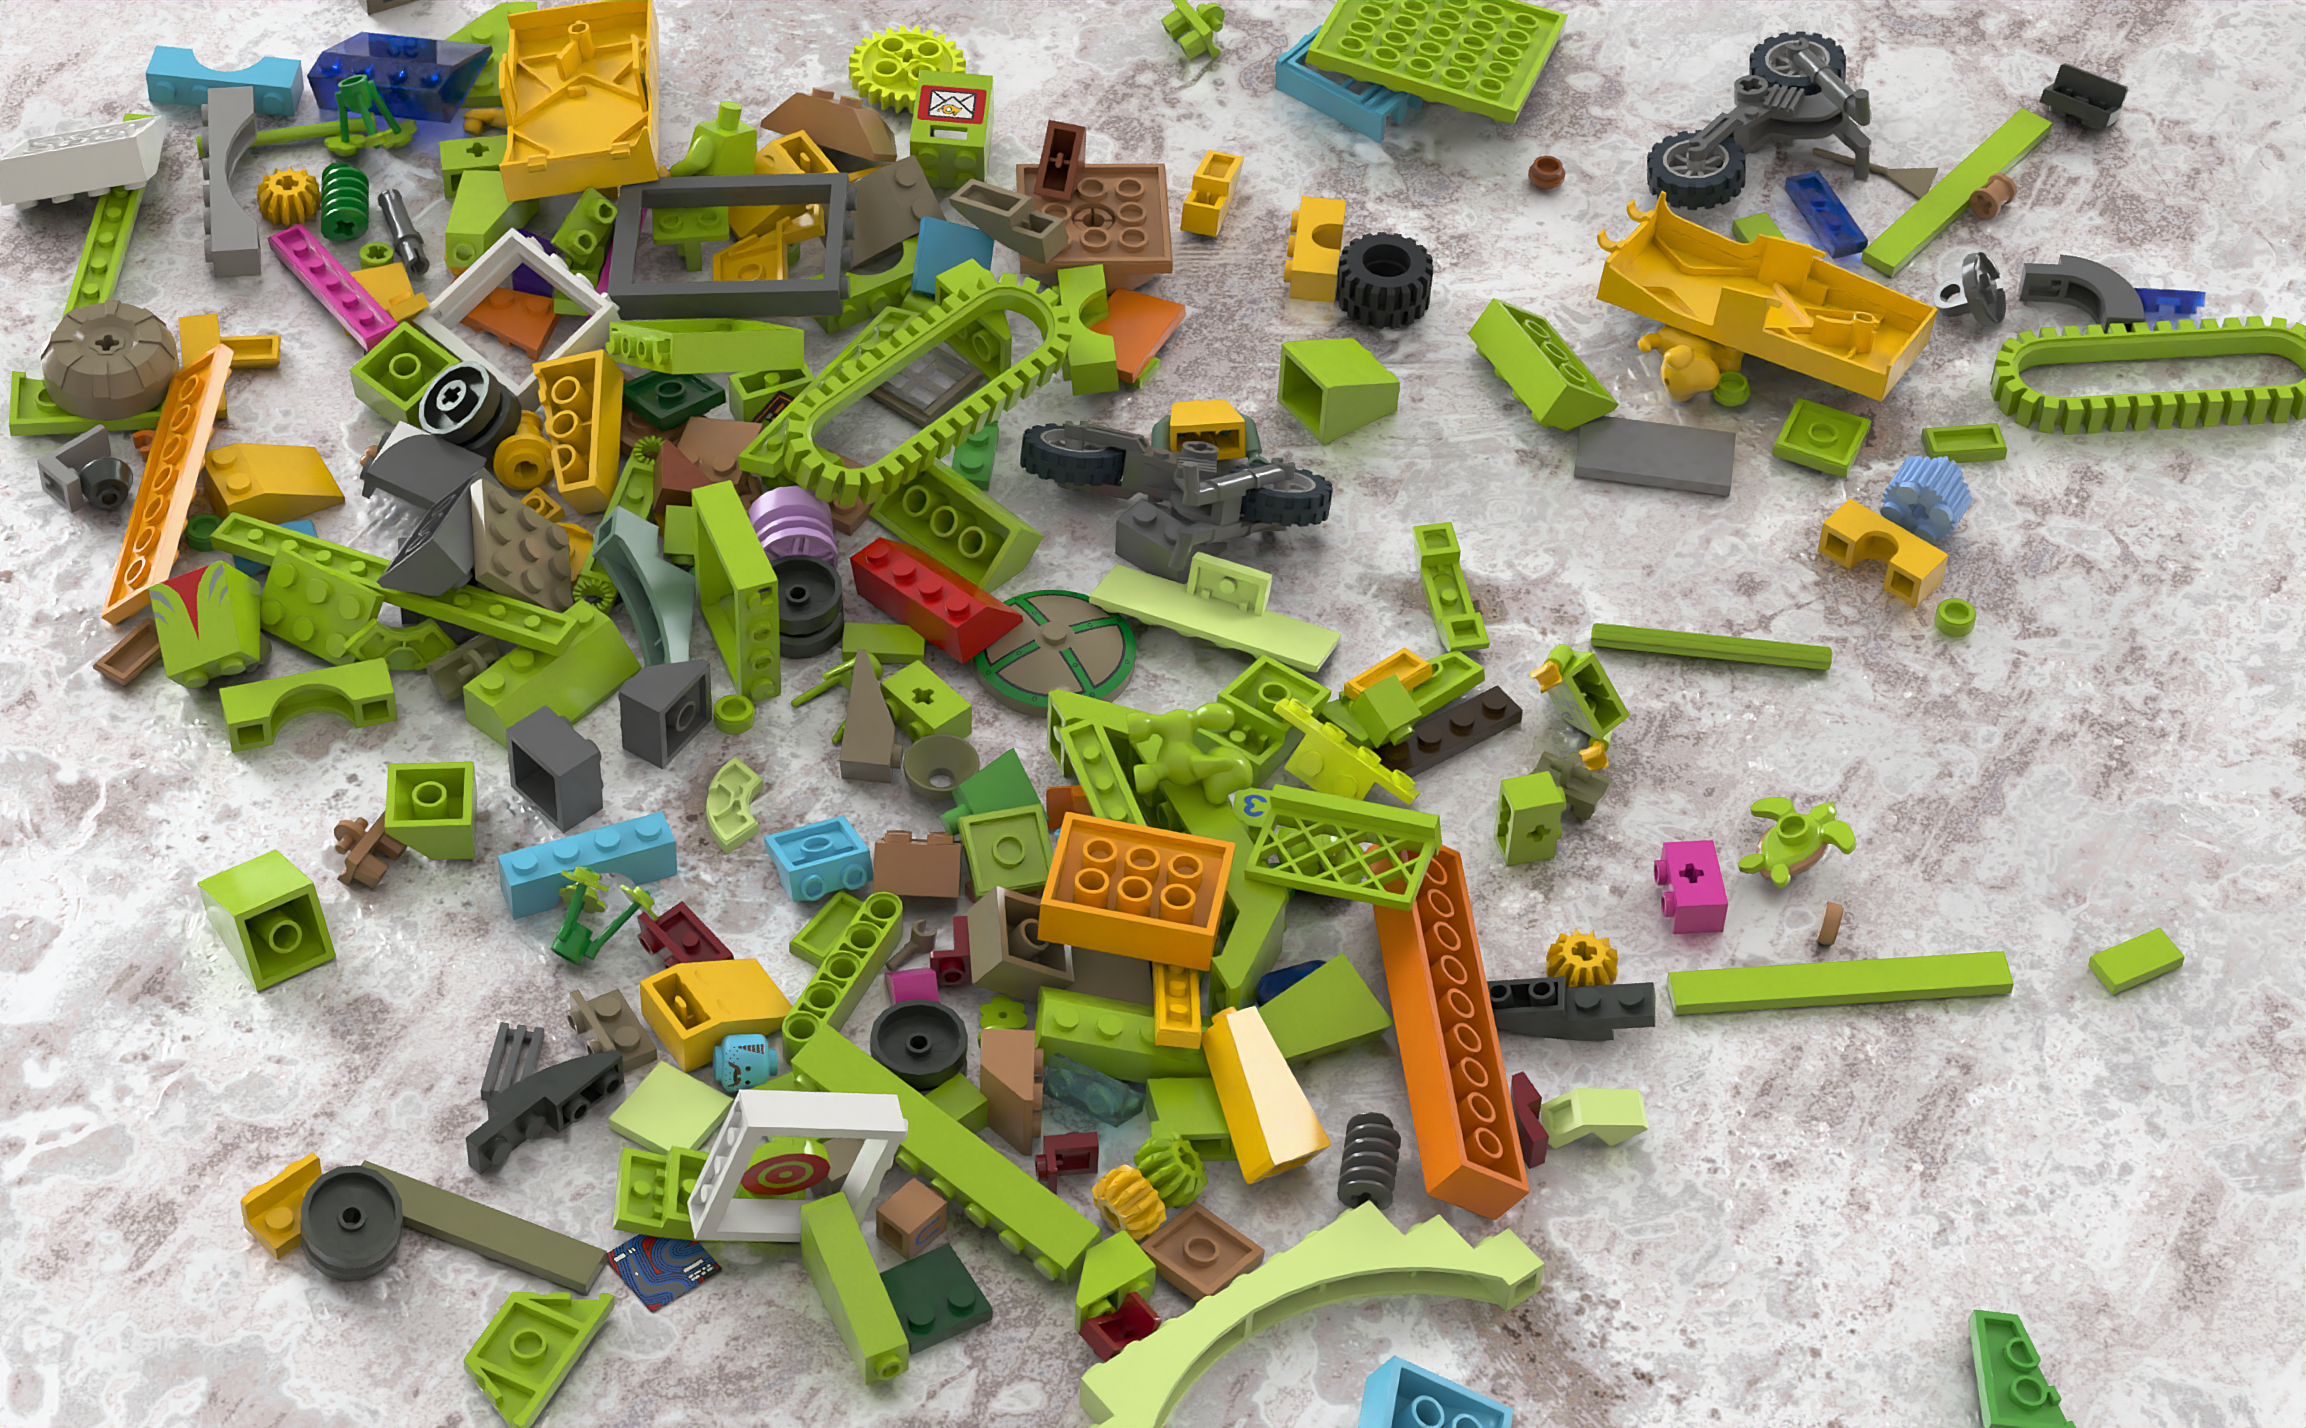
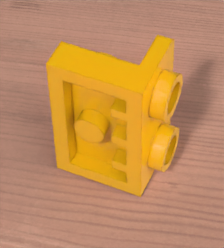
M310 1153L301 1160L290 1163L283 1172L263 1185L255 1186L240 1200L244 1227L276 1260L301 1245V1206L307 1189L322 1175L320 1158L315 1153Z

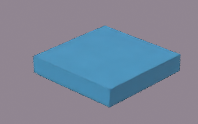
M928 216L921 218L911 292L935 298V276L972 258L984 269L990 271L995 239L980 229Z

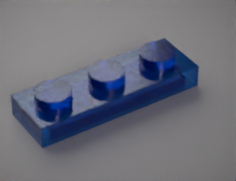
M1820 171L1786 178L1784 190L1833 259L1863 252L1868 245L1867 237Z

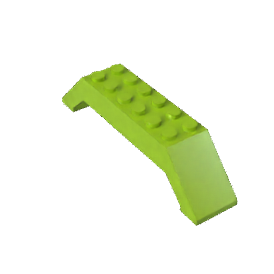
M1060 689L1048 692L1046 749L1063 777L1076 773L1063 746L1058 729L1098 715L1148 827L1236 843L1218 931L1220 943L1224 949L1221 955L1211 958L1207 1014L1212 1018L1217 1013L1232 1006L1237 1011L1254 1006L1282 951L1283 933L1287 930L1284 918L1285 906L1289 903L1287 888L1284 886L1245 879L1244 869L1254 844L1251 840L1247 824L1243 820L1239 821L1234 814L1229 796L1220 806L1212 805L1206 799L1202 782L1182 786L1173 784L1168 780L1159 782L1152 794L1147 796L1137 795L1133 766L1156 762L1162 745V738L1158 734H1152L1148 741L1130 744L1126 714L1130 712L1156 714ZM1268 858L1261 861L1260 867L1270 868Z

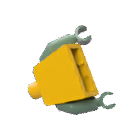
M1227 400L1175 402L1172 404L1171 415L1164 416L1152 428V448L1181 453L1183 443L1200 441L1215 445L1219 449L1217 460L1247 457L1248 462L1246 466H1249V463H1260L1261 465L1269 463L1267 459L1259 456L1262 453V448L1254 420L1236 411Z

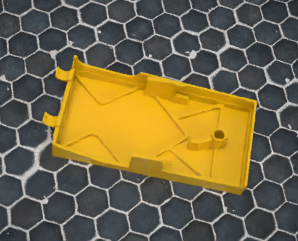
M1663 191L1660 193L1654 211L1641 212L1637 209L1635 200H1632L1627 205L1626 211L1628 216L1641 224L1625 240L1621 239L1618 242L1609 240L1605 229L1597 235L1598 245L1611 254L1604 263L1596 299L1881 402L1928 345L1938 308L1817 258L1824 259L1826 252L1815 249L1811 245L1774 236L1767 237L1759 234L1751 243L1735 242L1672 213L1666 203V192Z

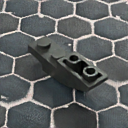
M1565 976L1487 981L1497 1028L1542 1038L1611 1041L1614 1040V1029L1655 1027L1654 982L1567 987Z
M615 1050L567 1060L520 1080L487 1101L489 1120L465 1137L468 1165L481 1175L493 1165L502 1163L509 1156L510 1152L525 1140L537 1136L546 1124L558 1133H561L572 1123L581 1121L591 1108L604 1098L613 1096L620 1089L621 1085L624 1084L622 1055Z

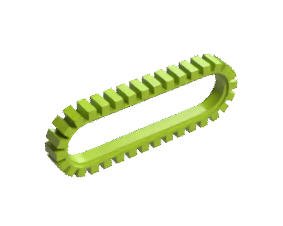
M1002 273L999 283H997L992 274L979 277L977 286L968 282L959 289L958 296L952 293L942 302L941 308L936 304L927 310L924 320L920 316L909 323L907 331L901 328L892 334L890 343L885 339L876 345L873 355L869 351L857 359L856 366L850 363L840 370L838 378L833 375L825 380L821 391L815 387L805 394L803 403L798 402L792 410L783 439L782 453H786L784 463L788 472H798L795 482L805 491L817 484L815 498L829 503L833 493H838L839 506H854L858 495L864 505L877 502L881 491L887 497L898 490L901 481L904 484L908 483L916 477L918 469L923 472L933 465L935 457L940 460L949 454L952 444L957 448L967 441L969 433L974 436L984 428L986 421L991 424L1001 416L1003 409L1008 412L1015 407L1019 397L1024 400L1034 393L1036 385L1041 388L1050 382L1052 374H1057L1061 368L1072 338L1073 324H1068L1071 315L1066 305L1056 306L1059 296L1050 288L1040 294L1036 293L1040 282L1027 276L1022 286L1017 285L1016 274ZM992 310H1010L1021 313L1032 320L1041 331L1043 343L1038 349L876 463L865 468L848 469L840 467L823 458L814 447L811 435L820 426L979 316Z
M2248 316L2244 327H2242L2238 317L2224 318L2222 328H2219L2215 318L2201 319L2199 329H2196L2191 319L2179 320L2176 330H2173L2170 321H2156L2153 331L2149 330L2147 322L2132 323L2130 333H2127L2124 323L2110 324L2107 334H2104L2101 324L2087 325L2084 335L2080 334L2078 326H2064L2061 336L2057 335L2055 327H2041L2038 338L2031 330H2026L2018 333L2016 340L2010 337L2002 344L2001 351L1998 350L1990 383L1992 385L1990 392L1993 401H2000L1998 409L2006 417L2017 413L2015 423L2027 429L2034 421L2039 422L2038 432L2048 434L2053 433L2054 425H2060L2064 435L2078 434L2080 424H2084L2087 434L2101 433L2103 423L2106 422L2110 432H2124L2127 421L2131 422L2133 431L2148 430L2150 420L2154 421L2157 430L2171 429L2173 419H2177L2180 429L2194 428L2197 417H2200L2203 427H2217L2220 416H2223L2226 426L2241 425L2243 415L2247 416L2250 425L2264 424L2266 414L2270 415L2273 423H2287L2289 413L2298 421L2306 418V378L2299 383L2282 386L2056 397L2034 391L2023 382L2019 373L2028 367L2044 364L2265 353L2276 354L2292 360L2306 374V326L2296 322L2290 330L2286 328L2287 319L2272 317L2270 326H2266L2261 316Z

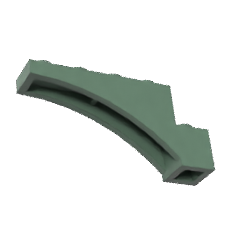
M617 506L595 528L592 557L598 559L603 565L624 601L640 641L645 666L691 661L689 643L694 631V626L691 623L693 609L697 601V597L694 595L695 576L657 557L659 553V546L657 545L658 526Z

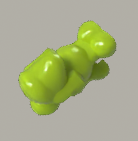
M1218 702L1206 703L1191 712L1184 709H1176L1163 715H1151L1141 712L1126 714L1130 744L1148 741L1152 734H1158L1162 738V745L1156 762L1133 766L1137 795L1147 796L1152 794L1159 782L1163 780H1168L1173 784L1182 786L1202 782L1206 799L1212 805L1220 806L1226 801L1229 794L1251 787L1253 782L1252 767L1242 752L1225 745L1216 746L1204 755L1193 742L1194 732L1197 729L1202 728L1210 732H1224L1233 727L1235 715L1232 708L1226 704Z

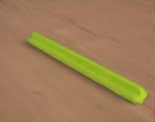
M1594 623L1591 631V645L1594 647L1825 671L1830 669L1832 663V648L1829 646L1606 623Z

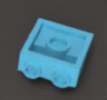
M844 815L764 836L765 849L778 868L780 884L793 902L815 901L820 899L825 893L836 890H855L862 887L865 882L873 881L870 850Z

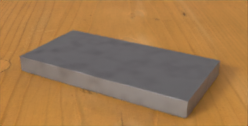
M1601 416L1580 425L1574 476L1729 496L1736 433Z

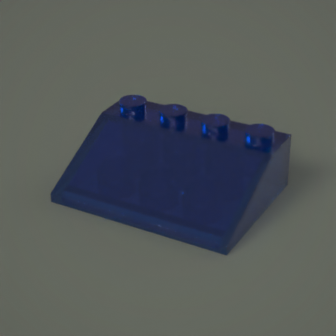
M360 32L322 51L309 71L307 78L319 109L339 111L334 95L335 92L340 91L338 84L352 76L366 75L368 81L374 80L377 92L393 117L450 124L491 56L493 48L492 45ZM371 100L372 107L368 111L374 112V115L383 116L374 101ZM347 107V112L352 113L350 107Z

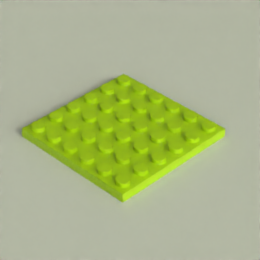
M1338 0L1308 48L1305 62L1316 65L1324 71H1336L1350 75L1357 81H1370L1383 85L1391 91H1404L1414 94L1428 102H1441L1454 106L1462 112H1474L1488 116L1495 122L1515 124L1565 28L1568 15L1519 0Z

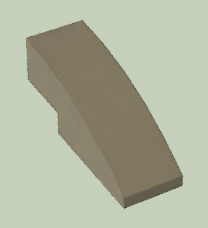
M970 179L949 198L950 205L973 225L999 243L1025 257L1047 264L1068 245L1065 220L1034 210L1032 197Z

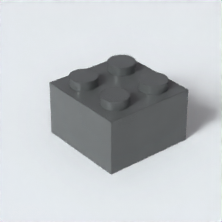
M545 705L506 729L511 787L563 833L567 832L603 809L602 789L604 785L601 779V752L592 740L584 739L576 732L567 718L558 716Z

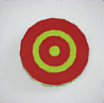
M780 1139L756 1147L740 1182L745 1190L754 1194L769 1196L805 1190L818 1184L828 1175L831 1168L828 1152L824 1145L810 1139L804 1140L805 1146L794 1145L793 1139Z

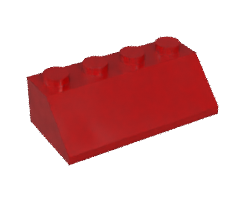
M879 537L850 557L858 595L903 625H908L924 639L962 664L1023 622L1021 614L916 546Z

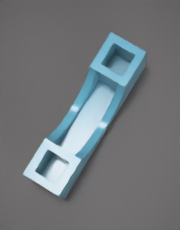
M156 45L145 73L149 102L201 107V104H208V89L253 86L256 113L294 117L304 90L301 60L264 56L258 63L249 68L225 72L212 70L200 64L194 56L193 49Z
M662 811L498 855L501 891L513 920L555 909L561 897L558 894L559 889L577 883L566 878L561 872L562 870L574 872L576 866L583 868L590 866L598 874H622L630 878L636 886L677 875L676 841Z

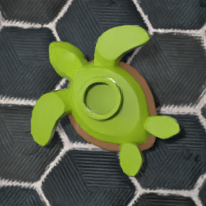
M1767 797L1757 800L1751 805V815L1777 821V824L1763 833L1759 839L1756 854L1747 855L1740 859L1738 868L1740 872L1755 874L1760 871L1765 880H1771L1776 887L1783 888L1789 884L1791 877L1813 867L1824 856L1829 844L1835 845L1844 854L1852 853L1857 845L1856 837L1846 822L1836 820L1837 810L1833 802L1819 804L1813 807L1809 814H1800L1796 812L1790 799L1785 797Z

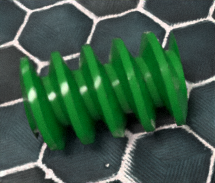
M342 162L331 163L322 173L321 232L324 238L331 241L342 242L358 239L365 235L369 227V179L364 172L353 168L349 164Z

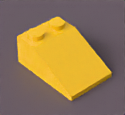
M234 443L204 453L205 464L201 470L203 488L219 517L223 520L232 512H236L278 525L345 503V496L315 447Z

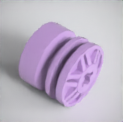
M799 486L779 487L764 493L751 505L747 515L769 562L787 555H809L821 558L837 569L838 554L835 546V536L833 535L830 507L827 502L815 498L816 492L814 490L808 489L805 491Z

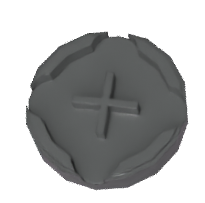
M1985 252L1968 254L1963 260L1962 276L1948 279L1937 287L1933 295V302L1944 316L1956 317L1972 313L1975 320L1982 327H1991L2003 321L2006 312V295L2003 288L1997 289L1995 279L2000 278V273L1993 259ZM1956 293H1960L1956 299L1947 302L1949 297Z

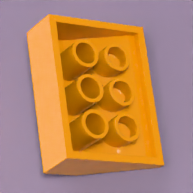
M1066 812L1040 903L1037 940L1209 972L1221 922L1236 843Z

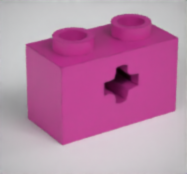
M1714 841L1663 842L1661 858L1654 861V880L1656 885H1662L1661 911L1664 918L1669 917L1672 933L1723 932L1728 900Z

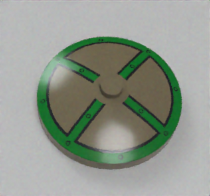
M1066 590L1032 591L1014 596L1002 602L1021 614L1023 622L974 656L973 667L982 687L996 701L1016 712L1032 717L1047 718L1048 692L1056 689L1110 703L1118 698L1129 685L1135 669L1136 646L1133 633L1119 613H1109L1104 611L1101 606L1089 603L1090 596Z

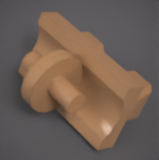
M385 811L368 832L365 829L369 824L362 817H359L355 822L344 819L335 826L334 835L338 841L335 850L341 855H345L348 850L351 851L345 859L346 867L337 878L346 886H349L353 879L356 878L375 889L386 874L389 865L376 857L374 853L379 850L396 861L406 850L407 845L385 833Z

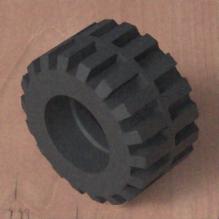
M1378 232L1377 235H1372L1368 233L1362 235V239H1353L1350 241V246L1343 248L1339 258L1336 299L1339 301L1340 309L1343 312H1348L1347 316L1350 319L1360 320V324L1367 327L1369 325L1376 326V329H1384V327L1396 329L1400 328L1402 324L1406 326L1413 324L1414 319H1421L1424 316L1425 310H1428L1430 305L1434 268L1431 255L1427 254V249L1423 245H1416V240L1410 237L1403 238L1402 234L1394 233L1390 235L1386 234V232Z

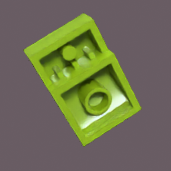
M1263 654L1217 695L1216 702L1226 704L1232 708L1235 715L1233 727L1224 732H1210L1202 728L1197 729L1194 732L1193 742L1204 755L1216 746L1226 745L1238 749L1247 757L1252 767L1253 782L1251 787L1258 789L1285 761L1306 734L1273 711L1275 705L1284 698L1289 701L1294 698L1307 705L1313 711L1311 716L1317 719L1331 697V690Z

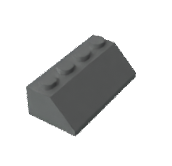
M484 466L428 508L377 580V583L382 588L440 596L450 587L455 591L459 590L473 577L474 574L471 571L475 568L470 485L483 478L497 488L505 490Z

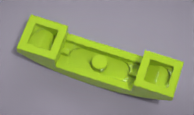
M1452 522L1413 526V542L1425 598L1443 645L1448 652L1489 648L1490 642L1481 613H1475L1459 563L1461 550Z

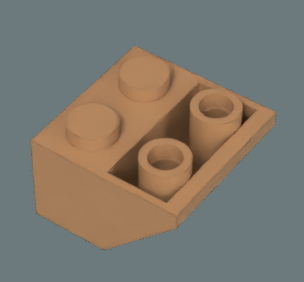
M887 830L885 837H878L875 842L873 894L889 892L894 895L959 898L963 853L962 841L954 840V835L947 832H929L927 839H912V831Z
M981 1029L980 1093L988 1099V1127L1021 1155L1032 1156V1138H1041L1042 1111L1033 1110H1042L1043 1076L1034 1075H1043L1044 1048H1035V1030Z

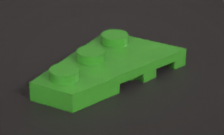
M1974 1309L1968 1321L1984 1428H2076L2074 1422L2067 1421L2061 1411L2059 1403L2062 1399L2055 1386H2049L2038 1366L2041 1359L2017 1314Z

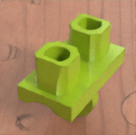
M1172 0L1175 10L1163 17L1161 22L1164 30L1172 40L1186 31L1189 32L1178 39L1180 48L1188 59L1192 60L1205 51L1212 59L1221 54L1220 49L1212 41L1213 31L1219 32L1223 28L1222 22L1224 21L1225 12L1217 3H1208L1206 5L1201 3L1195 11L1186 0Z
M587 187L572 211L563 219L564 223L550 243L566 253L575 263L584 266L617 216L618 207L594 188Z

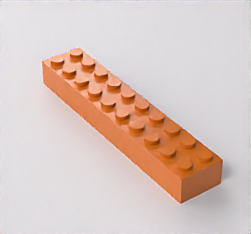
M1372 844L1363 855L1380 848V846ZM1441 845L1438 855L1431 858L1411 912L1372 905L1427 1194L1496 1221L1529 1194L1530 1189L1460 852ZM1407 850L1395 853L1402 864L1420 856L1418 852ZM1388 857L1368 865L1375 876L1395 868ZM1401 877L1383 885V888L1386 892L1404 895L1407 884Z

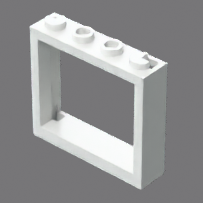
M511 228L439 295L430 306L422 311L413 322L420 333L460 362L476 361L488 369L497 378L498 382L505 385L518 397L522 410L534 413L542 405L538 395V390L540 389L539 382L534 372L519 386L450 330L522 262L592 315L546 361L600 350L605 345V342L610 340L609 322L621 321L617 313L620 308L611 301L607 293L603 292L599 295L594 291L593 285L581 273L573 275L566 263L558 255L553 253L549 256L543 252V247L533 236L525 238L514 228Z
M740 1089L687 1202L695 1240L801 1242L800 1206L816 1200L733 1198L762 1136L866 1139L840 1191L844 1192L858 1226L864 1222L866 1210L872 1198L876 1197L879 1192L880 1182L884 1174L892 1167L894 1155L901 1141H904L907 1137L908 1120L903 1119L897 1095Z

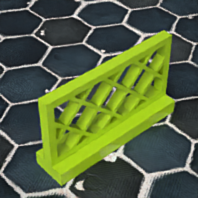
M1097 715L1058 729L1063 746L1094 817L1147 826L1099 716Z
M1279 784L1274 785L1270 795L1271 808L1245 866V879L1411 912L1431 858L1438 855L1442 845L1439 815ZM1277 825L1295 828L1298 832L1279 840L1274 830ZM1326 834L1336 836L1339 840L1320 848L1313 837ZM1306 841L1312 852L1293 860L1286 849ZM1366 842L1377 844L1380 848L1361 856L1354 845ZM1347 849L1353 860L1334 868L1327 857ZM1407 850L1418 852L1420 856L1402 864L1395 853ZM1277 853L1285 862V864L1273 869L1260 867L1263 859ZM1388 857L1395 868L1375 876L1368 865ZM1318 861L1326 870V872L1315 877L1305 876L1300 871V869ZM1359 869L1367 878L1366 881L1357 885L1345 884L1341 877ZM1401 877L1407 884L1404 895L1386 892L1383 888V885Z

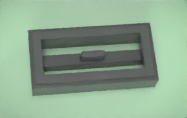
M500 1022L480 1090L481 1100L489 1101L511 1086L523 1043L530 1044L520 1080L535 1073L545 1038L544 1028L535 1027L534 1032L527 1031L526 1025L518 1024L515 1030L510 1029L509 1023ZM512 1041L499 1091H494L507 1043Z

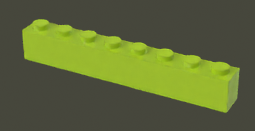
M827 1023L820 1028L790 1061L795 1077L794 1084L803 1092L897 1095L903 1119L908 1120L907 1137L904 1141H901L895 1153V1160L899 1166L910 1175L915 1176L919 1173L929 1180V1186L936 1189L945 1201L950 1202L951 1199H954L965 1208L964 1213L977 1226L984 1228L988 1225L999 1233V1240L1015 1254H1019L1022 1251L1032 1258L1035 1268L1047 1279L1054 1281L1057 1277L1069 1286L1083 1270L1087 1250L1102 1242L1101 1229Z

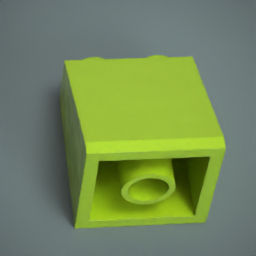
M276 849L197 882L209 921L257 992L336 958L314 882Z

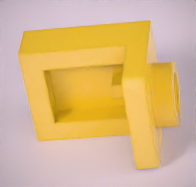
M408 290L390 299L389 302L392 307L385 311L399 325L405 321L418 331L413 320L425 310L424 308L430 305L423 292L413 296L411 291Z

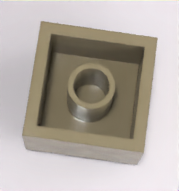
M996 886L967 910L972 985L1037 1004L1040 986L1065 990L1074 983L1071 946L1037 940L1040 899Z

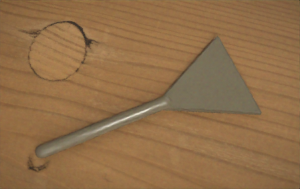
M1819 148L1812 149L1814 155L1855 166V158ZM1869 163L1870 171L1882 174L1918 200L1929 192L1938 168L1888 169L1887 167Z

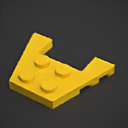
M810 204L806 206L808 212L791 221L790 217L787 216L776 222L775 230L759 238L754 233L714 254L713 281L788 280L787 246L825 235L824 211L821 205ZM783 316V317H822V316ZM741 317V318H777V317Z

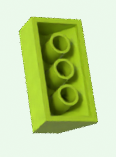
M1493 298L1468 333L1478 346L1476 348L1477 353L1495 366L1494 373L1496 376L1510 384L1514 389L1512 395L1519 402L1529 407L1532 411L1530 414L1531 418L1544 428L1549 429L1550 426H1554L1568 431L1614 411L1619 405L1543 316Z
M936 457L933 465L925 471L921 472L918 469L916 477L906 484L901 481L898 490L887 497L882 492L878 501L869 512L871 517L906 543L918 547L989 594L1025 569L1044 538V535Z
M579 600L562 613L579 619L580 633L560 657L519 645L463 686L467 722L507 749L506 729L541 707L547 705L558 716L567 718L573 726L618 692L626 680L632 679L642 669V666L612 619L585 600Z
M1044 986L1039 987L1035 1020V1048H1044L1043 1066L1147 1084V1079H1161L1164 1077L1203 1078L1212 1075L1202 1042L1200 1043V1049L1155 1045L1154 1006ZM1201 1015L1202 1034L1214 1025L1211 1016Z

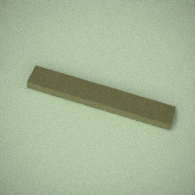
M364 1160L361 1164L363 1167L378 1171L393 1183L402 1199L403 1225L584 1294H587L607 1262V1251L372 1162Z

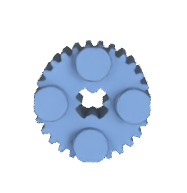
M1909 455L1883 493L1882 502H1884V505L1880 510L1882 517L1931 545L1937 539L1942 541L1943 538H1948L1973 501V497L1970 496L1971 491L1966 489L1968 483L1963 482L1962 467L1960 465L1956 466L1954 460L1949 461L1947 456L1930 460L1928 456L1923 459L1921 456L1913 457Z

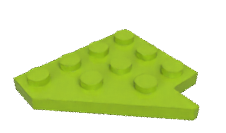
M515 1L498 4L396 71L397 86L427 85L428 109L503 107L499 91V62H501V57L504 53L508 55L510 25L507 14L537 10V2Z

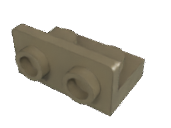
M619 989L589 1001H585L579 990L570 992L571 1009L566 1011L567 1020L575 1035L581 1034L585 1039L588 1055L618 1051L623 1058V1073L657 1060L655 1045Z

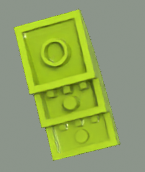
M672 1145L666 1156L623 1146L618 1157L613 1220L614 1230L662 1238L703 1242H780L695 1240L687 1202L710 1153ZM740 1182L733 1198L805 1200L806 1189L790 1194L769 1196L754 1194L745 1190Z

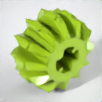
M1165 1130L1158 1135L1154 1134L1144 1141L1145 1144L1138 1148V1152L1133 1156L1134 1163L1145 1179H1149L1151 1186L1158 1191V1197L1164 1203L1165 1208L1173 1207L1179 1209L1183 1205L1187 1206L1196 1200L1197 1196L1204 1191L1203 1188L1208 1184V1179L1204 1173L1206 1166L1200 1162L1199 1152H1195L1192 1149L1190 1141L1183 1140L1180 1134L1175 1131L1169 1133Z

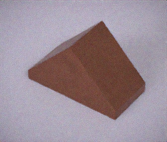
M1054 120L1048 121L1033 194L1071 202L1085 169L1086 127Z
M669 440L662 443L653 466V512L666 513V505L692 507L691 489L714 484Z

